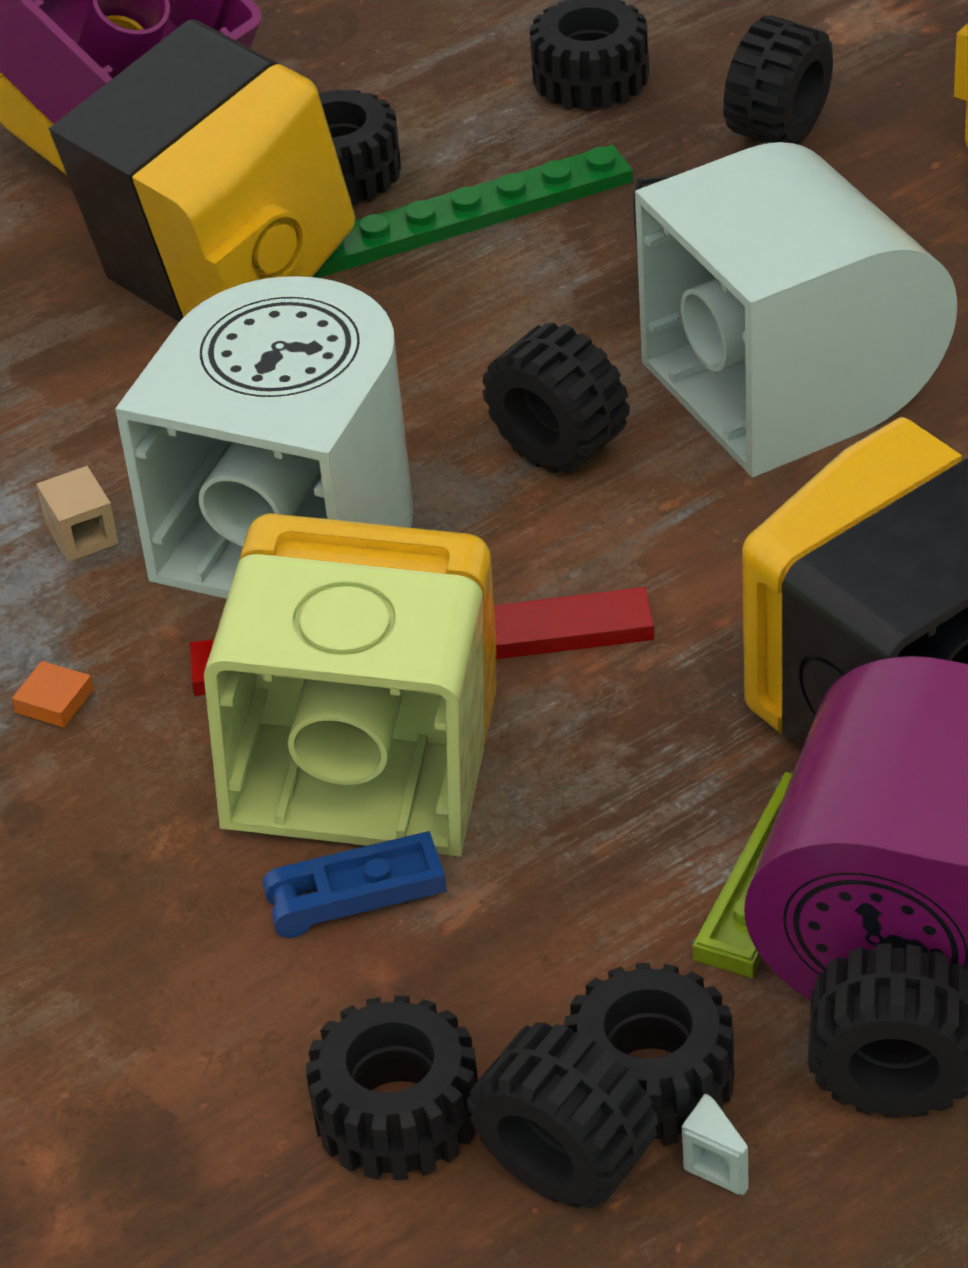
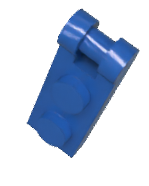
M430 831L277 867L269 871L262 880L267 901L275 905L271 913L277 934L286 938L303 935L312 924L447 892L445 873ZM316 890V892L301 895L302 893Z

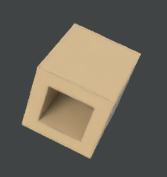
M88 466L36 484L45 525L68 563L119 544L111 502Z

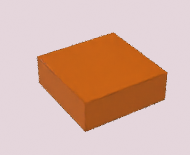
M41 661L11 700L15 713L65 728L94 691L91 675Z

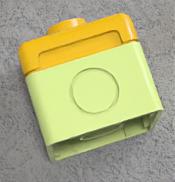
M275 513L261 515L251 523L204 672L220 829L365 846L430 831L438 854L462 856L484 752V744L486 743L496 695V629L491 553L487 544L481 538L466 533Z

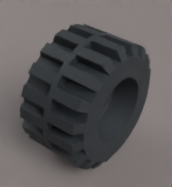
M564 0L558 2V5L547 7L543 10V14H539L534 18L533 25L530 26L533 84L536 85L538 93L546 96L547 100L553 103H562V106L569 108H604L612 106L614 103H622L629 100V96L637 95L642 90V85L647 84L649 79L648 28L645 16L640 14L639 9L633 5H625V2L621 0Z
M765 15L759 21H756L738 45L728 70L723 99V111L728 129H731L734 133L764 143L785 142L797 145L801 143L816 123L829 92L833 71L832 42L829 41V35L821 30L772 15Z
M335 89L323 93L318 92L352 205L358 204V202L363 200L369 201L374 199L378 193H385L391 188V183L397 181L400 176L399 170H401L394 109H390V104L386 100L378 99V96L372 93H361L360 90L350 89L345 91Z
M545 323L542 327L538 325L490 363L487 367L488 371L483 375L482 383L485 389L482 393L484 401L489 406L487 412L491 420L498 427L497 431L504 440L506 439L512 445L514 451L520 456H525L531 464L537 467L543 465L548 472L558 473L561 470L563 473H570L576 468L579 469L625 428L627 424L625 418L629 416L630 406L625 401L628 397L626 386L620 382L619 377L621 375L616 366L612 365L607 359L608 355L601 347L597 348L588 336L583 333L579 335L573 327L564 324L558 327L555 323Z
M892 943L877 944L876 949L873 950L860 947L849 951L848 959L837 957L828 963L827 972H820L814 981V990L811 994L808 1044L810 1073L815 1074V1082L821 1090L832 1091L833 1100L842 1105L852 1104L856 1106V1111L868 1115L872 1112L882 1113L887 1118H899V1115L911 1114L913 1117L928 1115V1110L943 1111L953 1106V1099H964L968 1095V971L961 964H948V956L937 951L930 954L922 952L921 946L907 944L905 948L892 947Z
M636 963V970L625 972L622 966L608 971L609 979L603 981L595 978L585 985L586 995L575 996L570 1004L571 1015L565 1016L564 1026L579 1035L582 1033L593 1039L598 1045L613 1053L626 1068L631 1070L639 1080V1085L648 1093L652 1101L650 1107L657 1114L658 1124L655 1127L657 1131L655 1139H662L663 1145L678 1143V1134L682 1133V1125L703 1095H710L722 1111L723 1102L730 1101L734 1079V1030L732 1028V1015L729 1006L722 1005V994L714 986L704 988L703 977L692 971L685 976L679 974L678 966L664 964L662 969H650V963ZM642 1049H661L671 1052L658 1058H637L627 1055Z
M395 995L393 1002L381 1003V998L377 997L366 1000L367 1006L361 1009H357L352 1005L340 1012L341 1021L329 1020L320 1029L322 1040H313L308 1051L310 1062L306 1063V1076L317 1135L322 1138L323 1148L330 1157L339 1155L340 1165L351 1172L359 1166L363 1167L365 1177L380 1179L382 1173H393L394 1180L408 1179V1172L420 1169L422 1175L436 1171V1162L442 1159L450 1163L460 1155L459 1143L469 1144L475 1135V1129L470 1120L472 1114L467 1108V1099L471 1095L470 1090L478 1081L475 1048H472L471 1035L466 1027L458 1026V1017L448 1009L437 1013L436 1003L422 999L418 1004L410 1003L409 996ZM406 1081L416 1083V1085L398 1092L382 1093L372 1091L376 1087L390 1082Z
M535 1023L532 1027L525 1026L473 1086L470 1090L471 1095L467 1099V1108L472 1114L470 1120L473 1128L481 1136V1142L497 1159V1162L530 1189L554 1202L560 1201L574 1208L584 1206L590 1209L598 1207L601 1202L605 1203L648 1149L657 1134L655 1130L658 1124L657 1114L650 1107L652 1101L648 1093L639 1085V1080L631 1070L626 1068L613 1053L598 1045L593 1039L582 1033L579 1035L570 1028L558 1024L552 1027L547 1023Z

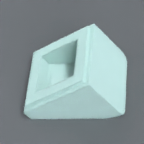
M705 1094L682 1125L683 1168L731 1192L744 1196L748 1190V1146L710 1095Z

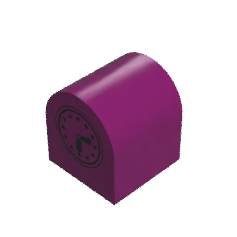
M912 656L877 660L857 667L843 675L830 687L819 705L748 887L744 906L748 933L760 956L785 983L810 1001L812 991L814 990V981L820 972H827V964L837 957L848 959L849 951L860 947L873 950L876 949L877 944L892 943V947L905 948L907 944L921 946L922 952L929 954L934 951L940 952L948 956V964H961L968 971V664Z

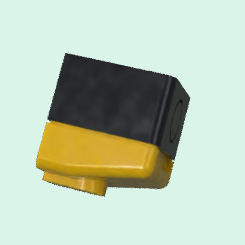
M195 19L182 24L49 128L107 278L178 322L200 303L229 288L267 278L313 277L353 230L355 225L354 210L315 84L299 73Z
M904 417L897 418L843 450L761 525L752 531L743 544L744 698L747 706L756 715L801 751L824 695L838 679L851 670L877 660L910 656L929 657L968 664V459L962 460L960 453Z

